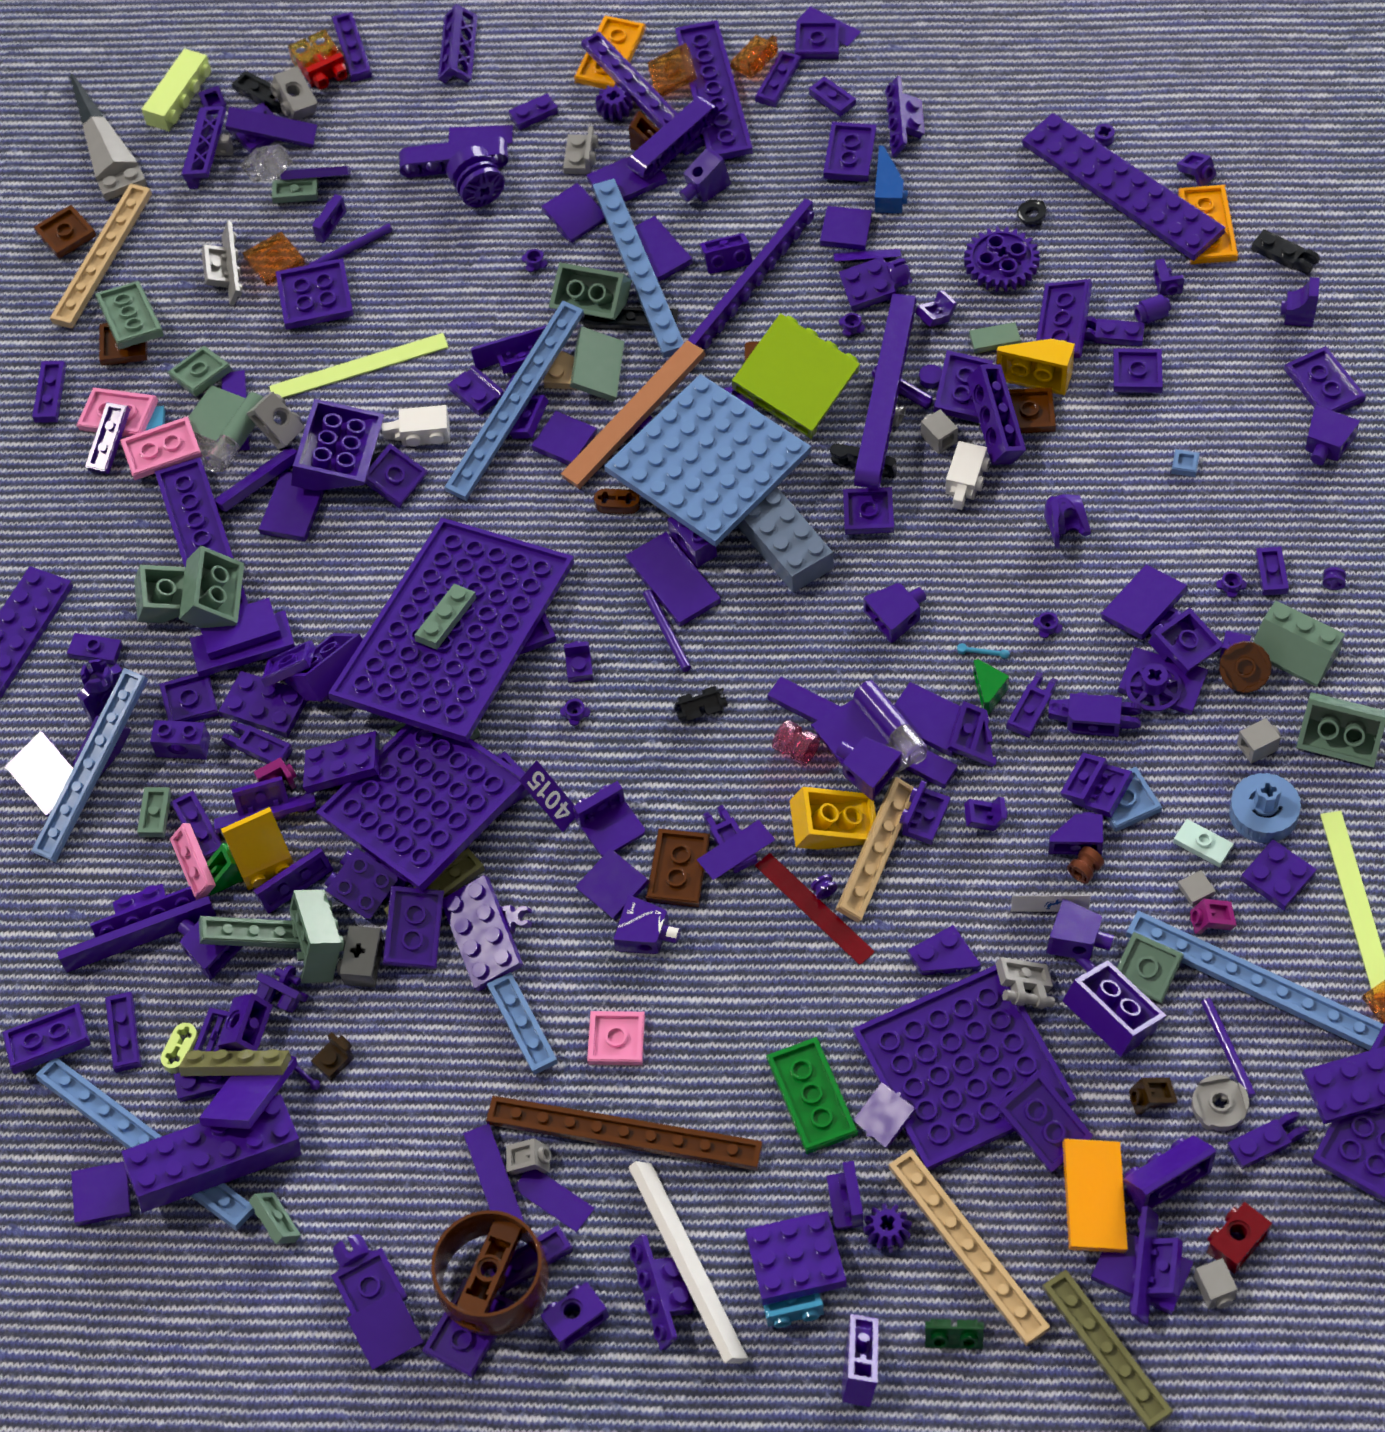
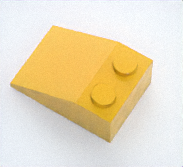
M1045 339L999 346L997 348L996 364H1001L1007 383L1029 388L1052 387V393L1065 396L1073 372L1075 344L1064 340Z
M802 787L789 800L796 848L822 850L864 845L876 817L874 800L869 799L864 793Z
M270 807L221 829L248 890L258 888L294 864Z

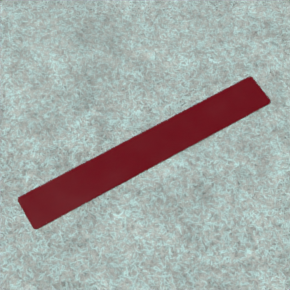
M771 853L755 865L859 965L874 954V950L820 899H817Z

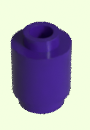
M1162 294L1139 301L1138 305L1134 306V314L1137 321L1145 322V324L1168 317L1169 311H1171L1169 299L1167 297L1164 298Z

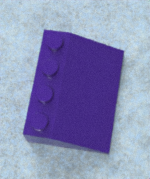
M314 399L293 464L291 486L317 491L364 485L384 414Z

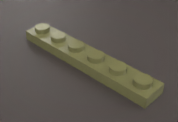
M1064 1270L1043 1284L1042 1289L1147 1430L1149 1431L1172 1415L1173 1410L1069 1272Z

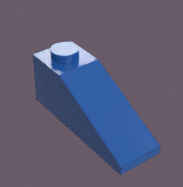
M879 145L875 187V213L902 214L903 204L908 202V190H904V181L884 145Z

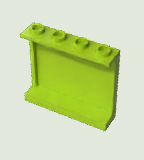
M780 313L732 379V389L812 439L817 432V426L853 375L859 373L860 363L852 354H845L838 350V347L833 342L824 341L819 338L814 330L810 328L805 329L793 317L789 315L784 316Z

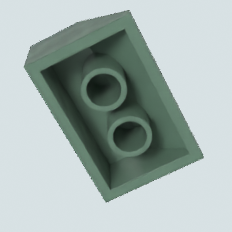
M559 262L549 308L557 310L561 302L565 301L583 309L584 315L615 320L627 304L632 280L623 273Z
M200 546L186 560L179 620L199 628L235 626L238 623L244 563Z
M1275 600L1264 617L1253 642L1265 649L1273 666L1318 687L1341 651L1345 634Z
M1311 692L1296 748L1374 768L1385 728V710Z

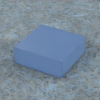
M1175 449L1171 474L1196 477L1200 453Z

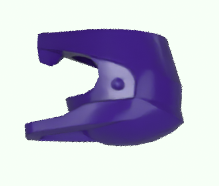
M1061 494L1050 496L1046 500L1044 518L1056 549H1060L1061 535H1065L1069 530H1075L1082 536L1091 534L1080 495Z

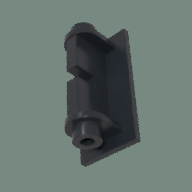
M712 686L702 690V694L695 697L692 694L678 697V702L674 703L673 708H680V711L676 712L679 722L683 720L688 722L702 717L699 708L703 706L706 715L723 711L725 707H728L726 698H720L724 689H717L716 686Z

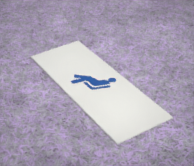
M1012 896L1011 912H1058L1063 899L1089 910L1091 896Z

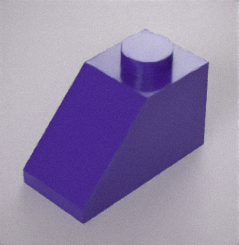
M1092 812L1075 814L1049 837L1048 854H1078L1083 847L1087 846L1102 855L1103 814Z

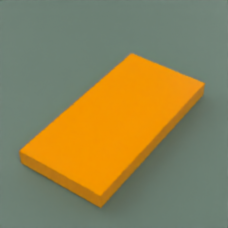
M605 15L597 32L599 31L630 63L646 30V26L643 23ZM586 52L574 76L575 83L606 89L607 85L614 87L617 83Z
M1225 185L1179 188V197L1225 226V234L1198 256L1195 261L1190 259V265L1237 261L1238 253Z
M1064 1139L1062 1143L1069 1250L1126 1253L1128 1246L1120 1142Z

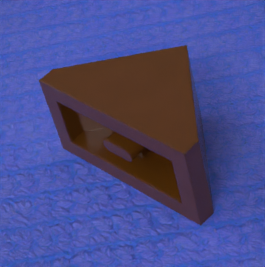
M641 111L636 113L628 127L631 150L636 151L660 130Z

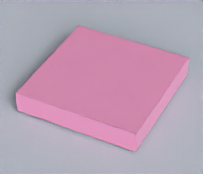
M591 1011L588 1065L642 1066L645 1012Z

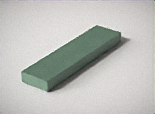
M200 916L199 919L200 944L301 949L299 939H294L292 921L211 916Z

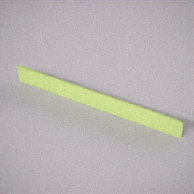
M441 333L269 386L271 392L280 395L282 398H287L449 347L444 334Z
M1341 811L1322 813L1320 817L1374 1000L1385 998V956Z

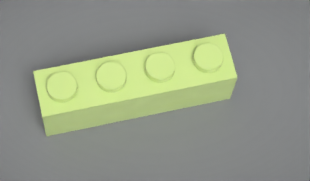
M183 49L141 109L146 125L170 131L173 125L177 123L179 116L188 107L195 93L199 91L200 86L211 73V66L207 55Z

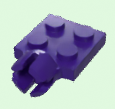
M882 256L839 271L852 312L892 298L893 293L896 294L898 288L911 284L910 269L905 264L907 261L904 258L885 262Z
M98 659L88 661L90 669L83 665L80 675L84 688L77 694L91 723H93L96 715L100 716L123 671L117 664L110 668L105 661Z
M359 1234L347 1237L353 1251L348 1252L342 1240L333 1247V1255L339 1264V1270L331 1276L351 1315L397 1290L403 1301L408 1299L382 1247L371 1251L364 1238Z

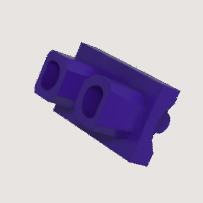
M288 965L284 970L279 967L276 968L274 974L280 977L279 980L259 972L256 980L261 983L256 995L271 1003L278 990L283 994L277 1007L293 1013L299 1001L306 1002L309 995L290 986L291 983L299 985L301 978L295 976L296 968L294 966Z

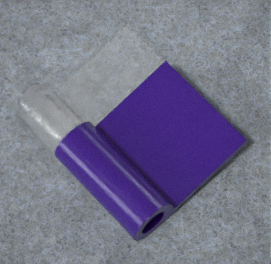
M873 680L862 683L855 690L853 700L811 724V728L841 765L844 759L836 755L838 746L845 741L855 747L864 737L902 753L901 767L895 774L912 764L922 762L927 756V745Z

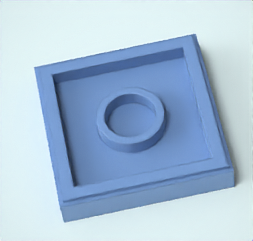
M1137 767L1129 769L1132 771L1134 778L1112 818L1106 817L1115 832L1162 812L1161 804Z

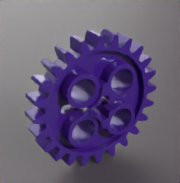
M996 227V231L992 232L988 228L986 235L979 232L978 238L972 237L971 243H967V250L964 251V267H966V274H971V281L978 279V286L985 283L986 290L990 289L991 286L995 287V292H998L1000 287H1003L1004 291L1007 292L1009 286L1017 290L1018 283L1024 287L1026 280L1032 281V275L1037 274V268H1039L1040 251H1037V244H1032V237L1026 239L1025 232L1018 235L1017 229L1009 232L1008 227L1004 231H1000V228Z

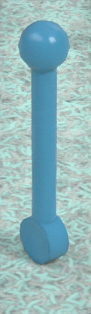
M960 643L957 646L959 654L971 652L1000 656L1002 659H1007L1010 656L1009 651L1006 649L996 651L967 647L964 643Z

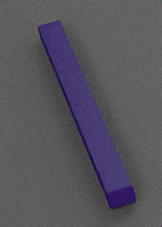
M892 294L855 470L854 486L880 488L915 315L916 296Z

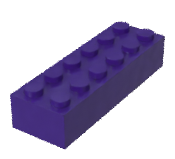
M281 1094L273 1097L251 1129L201 1126L198 1123L121 1151L127 1174L142 1213L302 1155L299 1137Z

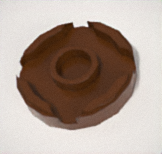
M1249 641L1237 642L1228 647L1220 658L1219 666L1222 680L1233 690L1244 693L1256 691L1264 686L1269 679L1272 668L1269 654L1265 649Z

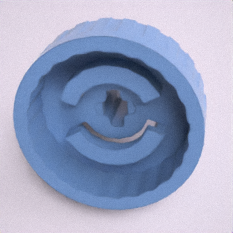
M1257 773L1241 780L1236 785L1235 790H1233L1229 807L1230 820L1234 828L1249 840L1259 843H1270L1272 839L1280 841L1289 836L1295 829L1300 814L1301 800L1297 790L1286 779L1275 774ZM1277 810H1278V813H1277L1274 817H1271V818H1263V817H1260V816L1256 815V814L1253 812V811H1255V812H1257L1259 815H1262V816H1271V815H1274V814L1277 812Z

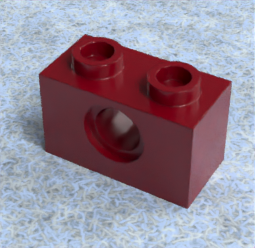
M1246 1202L1238 1209L1234 1206L1224 1219L1227 1223L1221 1230L1216 1227L1207 1239L1209 1242L1207 1254L1215 1260L1223 1258L1228 1270L1234 1275L1267 1237L1272 1226L1271 1221ZM1238 1232L1243 1235L1244 1239L1235 1240L1230 1234Z

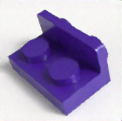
M744 233L699 243L709 274L752 263L750 244Z
M854 1161L843 1162L842 1173L827 1176L836 1230L863 1226V1209Z

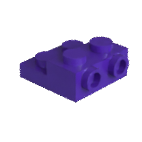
M1188 608L1183 613L1177 611L1168 619V623L1164 626L1162 623L1157 625L1150 632L1152 636L1148 641L1164 661L1170 658L1184 675L1221 650L1223 644L1191 608Z

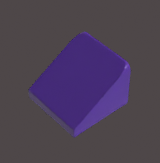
M219 85L198 92L203 107H227Z

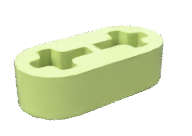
M181 1023L176 1026L162 1052L161 1063L169 1073H180L178 1068L186 1053L194 1049L199 1034L190 1023ZM189 1032L191 1038H185L183 1041L180 1036L187 1035ZM176 1055H177L178 1058H179V1061H178V1062H177V1061H174V1062L172 1063V1065H171V1063L169 1062V1059H170V1058L174 1059V1058L176 1057Z

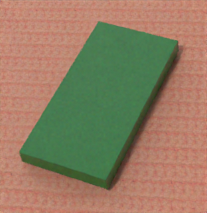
M817 1037L766 1055L768 1065L806 1154L858 1136L856 1126Z

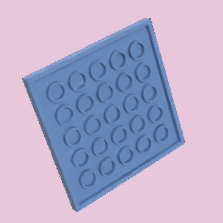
M699 374L607 462L604 468L605 472L716 547L811 453V446L702 374Z

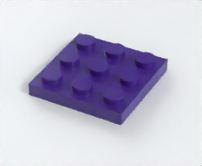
M343 258L276 271L286 330L354 316Z
M828 1211L745 1229L763 1306L847 1287Z

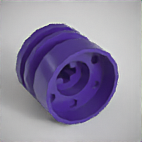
M466 147L452 156L447 164L446 173L449 180L457 189L462 201L469 207L477 208L492 203L504 190V176L494 164L488 151L483 147Z

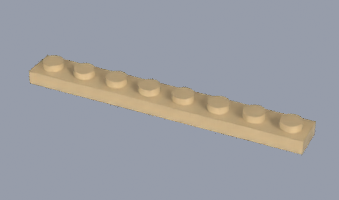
M129 184L50 317L52 324L73 329L152 195L150 188Z
M910 1149L891 1162L889 1170L1026 1347L1050 1331L1049 1324L913 1150Z

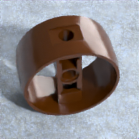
M486 1210L474 1212L458 1219L441 1235L433 1251L431 1279L434 1291L443 1310L455 1323L465 1330L478 1335L496 1336L519 1329L535 1316L542 1306L547 1293L549 1269L538 1237L522 1220L502 1211ZM487 1235L457 1305H454L443 1293V1279L446 1268L454 1254L462 1246L473 1239ZM522 1240L538 1255V1268L535 1279L527 1293L515 1304L506 1309L488 1313L498 1289L505 1283V1273L519 1241ZM488 1269L497 1270L492 1277L483 1276Z

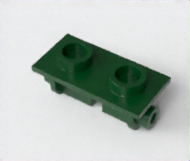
M931 1318V1321H925V1348L983 1349L984 1327L983 1322H978L977 1319L957 1320V1326H951V1319Z

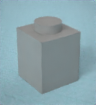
M938 410L933 414L927 415L921 421V436L940 454L958 442V427L941 410Z
M1267 718L1239 731L1237 745L1252 764L1278 751L1281 735L1275 725H1271Z
M1223 1258L1196 1268L1194 1280L1207 1308L1210 1309L1217 1306L1218 1309L1231 1305L1238 1289Z

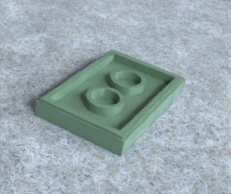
M581 326L578 330L570 387L614 402L617 398L625 341Z

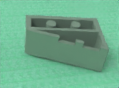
M294 890L289 911L294 939H299L301 952H297V960L303 961L304 965L300 975L301 983L333 982L339 952H342L344 948L343 936L338 933L337 918H333L332 902L327 899L325 890Z

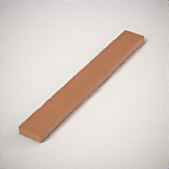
M687 340L561 473L563 479L581 489L706 356L705 351Z

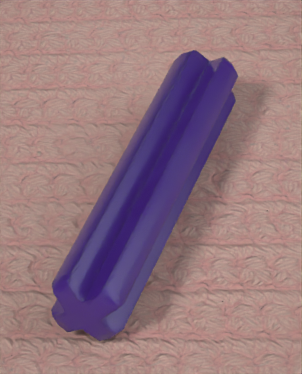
M877 365L871 373L873 378H875ZM901 379L899 393L925 409L930 408L934 401L932 396Z

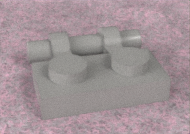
M1004 957L998 959L995 964L1001 986L1011 987V990H1004L1002 995L1004 1001H1011L1013 1005L1019 1006L1030 1004L1038 1009L1052 1008L1054 1006V997L1046 995L1053 987L1047 964ZM1025 989L1031 990L1032 994L1026 993Z

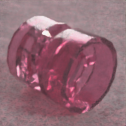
M786 720L776 732L772 748L783 755L790 754L792 760L805 766L816 754L820 745V737L808 730L802 732L801 726Z

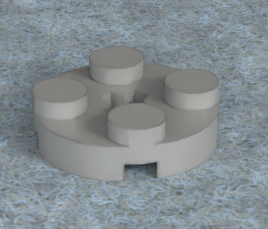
M1212 1075L1203 1079L1195 1089L1191 1102L1192 1111L1196 1119L1201 1122L1203 1128L1207 1130L1228 1131L1244 1122L1249 1107V1097L1245 1088L1239 1082L1237 1084L1225 1075ZM1217 1097L1228 1103L1224 1108L1214 1106Z

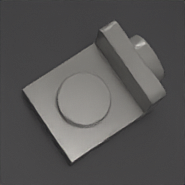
M533 1138L506 1146L507 1172L511 1175L534 1169L543 1173L550 1172L551 1152L546 1144Z

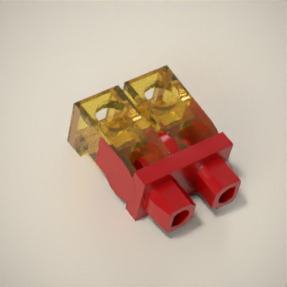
M325 29L308 36V41L304 38L288 46L292 63L298 66L311 87L316 86L322 90L328 87L329 79L333 77L339 81L347 78L343 55L339 52ZM319 38H324V43L320 45L315 42ZM300 47L305 48V52L300 54L296 50Z

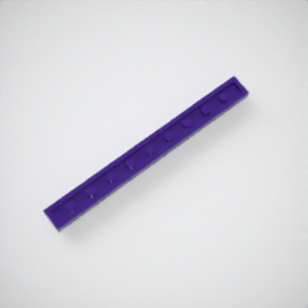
M805 198L690 336L689 342L703 350L709 348L712 339L717 333L723 331L726 322L736 315L740 305L749 299L751 292L762 283L768 271L774 269L777 260L787 253L789 246L800 237L805 226L811 224L814 218L813 201Z

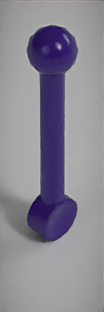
M298 1065L294 1070L310 1084V1088L318 1090L320 1082L313 1080Z

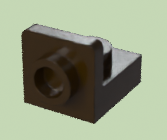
M331 1032L328 1035L330 1042L310 1060L312 1065L330 1081L354 1059L350 1050L352 1047L351 1043L344 1036L340 1035L337 1037Z
M1141 1078L1129 1089L1130 1102L1136 1115H1142L1148 1108H1173L1178 1103L1170 1078Z

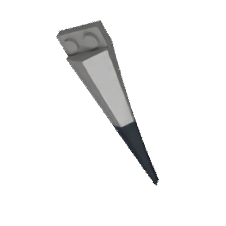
M71 73L70 78L95 178L105 201L123 195L129 184L142 187L147 186L138 162L76 77Z

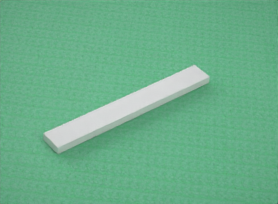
M635 1161L629 1166V1170L724 1363H743L748 1357L652 1163Z

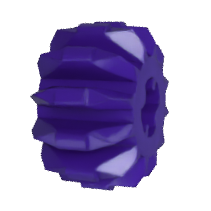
M617 84L614 87L607 85L606 90L600 89L599 95H596V110L598 115L603 117V120L610 118L611 122H613L614 119L621 121L622 117H629V113L633 108V101L630 91H627L625 86L619 88Z
M886 1203L882 1204L881 1211L873 1207L871 1209L872 1216H865L864 1220L867 1225L863 1228L864 1234L869 1236L867 1238L869 1245L877 1243V1250L879 1252L884 1246H888V1252L890 1253L893 1252V1245L902 1249L904 1247L903 1240H909L911 1237L908 1230L912 1228V1223L906 1220L907 1212L901 1211L898 1213V1205L896 1204L892 1206L891 1210L887 1209ZM887 1225L886 1230H883L882 1226ZM891 1225L892 1230L888 1231V1228Z

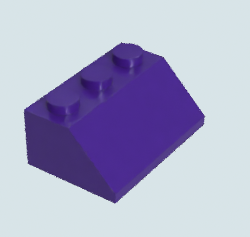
M332 633L316 646L310 668L285 678L283 681L307 701L323 702L329 698V691L362 642L361 635L356 633Z
M1108 960L1074 979L1062 1000L1120 1057L1138 1047L1167 1016Z
M1194 1135L1186 1140L1180 1138L1171 1145V1149L1163 1154L1158 1152L1148 1159L1146 1165L1141 1168L1136 1166L1127 1171L1123 1179V1190L1140 1214L1142 1213V1206H1149L1153 1209L1210 1174L1216 1155L1215 1148Z

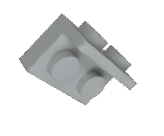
M588 126V134H568L563 166L564 174L591 173L592 165H596V152H594V148H598V135H594L593 126Z

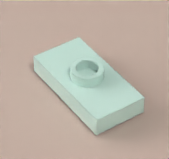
M1186 819L1173 840L1174 844L1219 868L1234 843Z

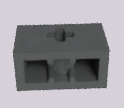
M349 926L348 934L343 936L344 954L343 959L338 961L337 974L341 976L344 985L375 988L384 945L381 928Z

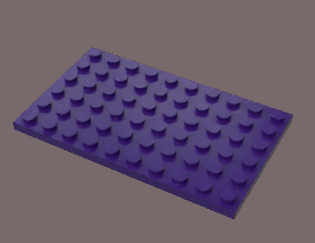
M441 517L329 691V699L467 743L574 564V556ZM453 584L475 592V601L437 650L415 641V633Z

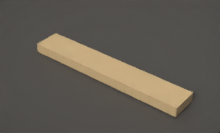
M898 777L893 778L835 909L857 923L864 916L903 824H900V818L903 810H909L911 805L909 798L914 787Z

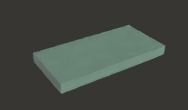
M139 281L95 294L118 349L164 336Z

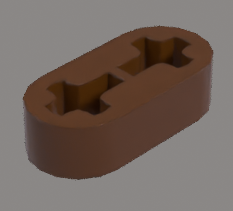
M601 489L594 495L595 508L600 513L634 514L641 506L639 494L630 489Z

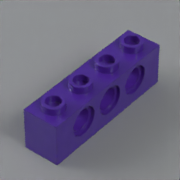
M1001 364L979 365L967 378L991 464H1013L1026 451L1002 366Z

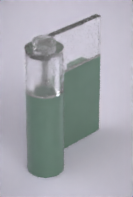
M210 385L188 417L203 456L201 457L203 466H206L215 473L226 470L256 426L246 413L263 398L261 395L250 392L246 398Z

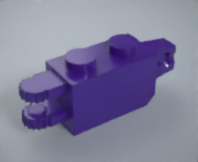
M1083 692L1077 694L1070 693L1069 699L1049 701L1048 718L1067 722V729L1071 733L1119 737L1120 728L1138 729L1141 726V719L1134 716L1121 715H1139L1142 708L1138 703L1122 702V697H1115L1113 695L1099 696Z

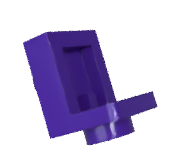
M941 290L938 291L933 302L918 305L915 314L929 327L950 321L957 303L945 291Z
M999 796L992 803L968 799L964 803L967 827L995 831L1007 819L1008 810L1005 807L1004 797Z

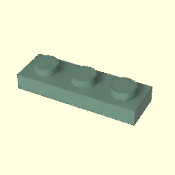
M453 584L415 633V641L437 650L475 601V592Z

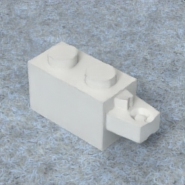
M447 406L399 409L398 420L382 423L384 440L402 441L403 447L450 442V420Z
M958 441L946 477V494L954 495L953 508L962 510L966 498L974 500L976 492L982 490L984 482L982 474L983 471H988L990 458L987 457V447Z

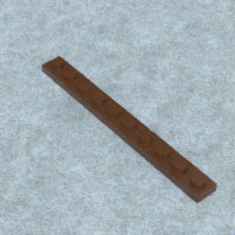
M493 1095L486 1119L487 1124L491 1126L758 1171L763 1142L760 1140Z

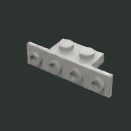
M227 221L222 234L223 247L204 244L201 252L205 285L228 288L229 305L234 306L237 297H241L242 283H239L238 249L234 245L236 242V232L233 231L232 222Z

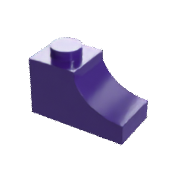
M1310 277L1304 287L1296 291L1287 292L1286 301L1282 300L1280 315H1284V325L1313 327L1319 298L1320 278Z

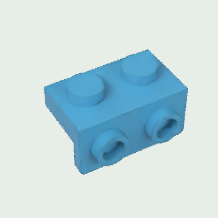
M820 1293L763 1306L768 1327L783 1328L789 1326L793 1321L802 1319L804 1322L818 1319L819 1315H824Z

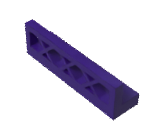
M455 4L444 15L438 80L446 83L453 75L467 83L472 80L478 15L458 4ZM462 16L470 20L469 25L466 24ZM462 31H464V33L468 37V41H465V39L463 38L461 34ZM461 47L463 48V50H464L465 53L467 54L466 57H464V56L462 55V53H461V51L459 50V48H461ZM461 63V65H462V67L464 68L465 72H463V71H461V70H459V69L457 68V67H458V64Z
M225 106L200 107L181 174L189 189H198L200 179L209 177L227 111ZM218 114V116L214 119L212 115Z

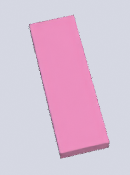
M182 823L170 838V841L195 899L198 900L206 897L216 884L191 824Z

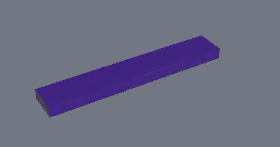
M209 896L60 950L57 952L58 958L67 973L178 931L180 923L185 919H189L196 924L200 916L217 917Z

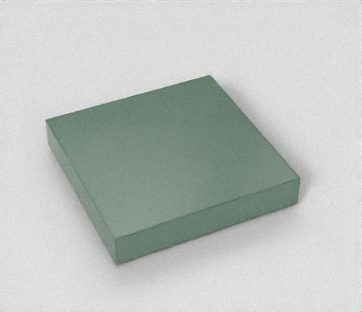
M202 346L169 370L168 374L176 383L197 397L208 389L210 385L215 384L230 373L232 368L230 364L214 352Z
M1133 932L1117 969L1150 1000L1162 1004L1184 954Z

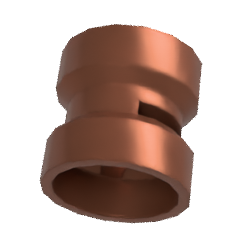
M1085 846L1078 853L1079 858L1072 860L1067 869L1073 878L1087 884L1093 878L1094 871L1100 870L1104 865V859L1096 850Z

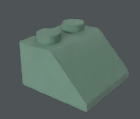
M139 566L134 579L137 622L164 623L179 617L186 567Z

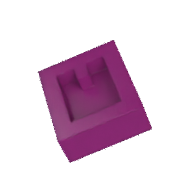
M281 757L254 771L257 782L282 776L283 781L286 780L292 790L296 788L294 778L297 775L291 764L285 765Z
M1203 899L1190 911V919L1195 934H1202L1207 928L1232 930L1237 926L1230 901Z

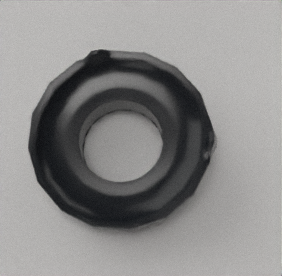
M1027 200L1017 209L1019 220L1029 225H1041L1042 220L1047 214V207L1042 200ZM1030 211L1039 212L1034 217L1026 216Z

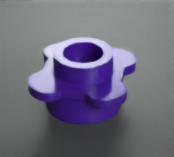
M531 249L522 256V261L526 264V271L533 272L534 270L547 267L548 263L544 260V253L541 250Z
M848 313L839 320L844 336L848 337L865 331V326L861 323V316L856 313Z
M1234 571L1225 573L1222 580L1216 582V587L1225 591L1230 598L1236 597L1237 593L1247 586V582L1242 579V576Z
M1045 612L1033 620V625L1038 628L1041 638H1048L1053 633L1059 634L1062 632L1063 627L1061 624H1058V618L1054 613Z
M577 698L569 700L560 709V715L566 717L572 726H577L580 720L584 717H589L591 713L590 709L585 707L584 703Z

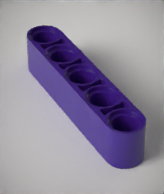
M701 96L695 98L630 156L627 163L628 168L646 180L652 178L716 121L719 115V108Z
M501 137L405 147L399 152V170L404 177L447 174L446 168L451 157L469 146L483 147L488 151L498 168L504 167L509 160L507 141Z

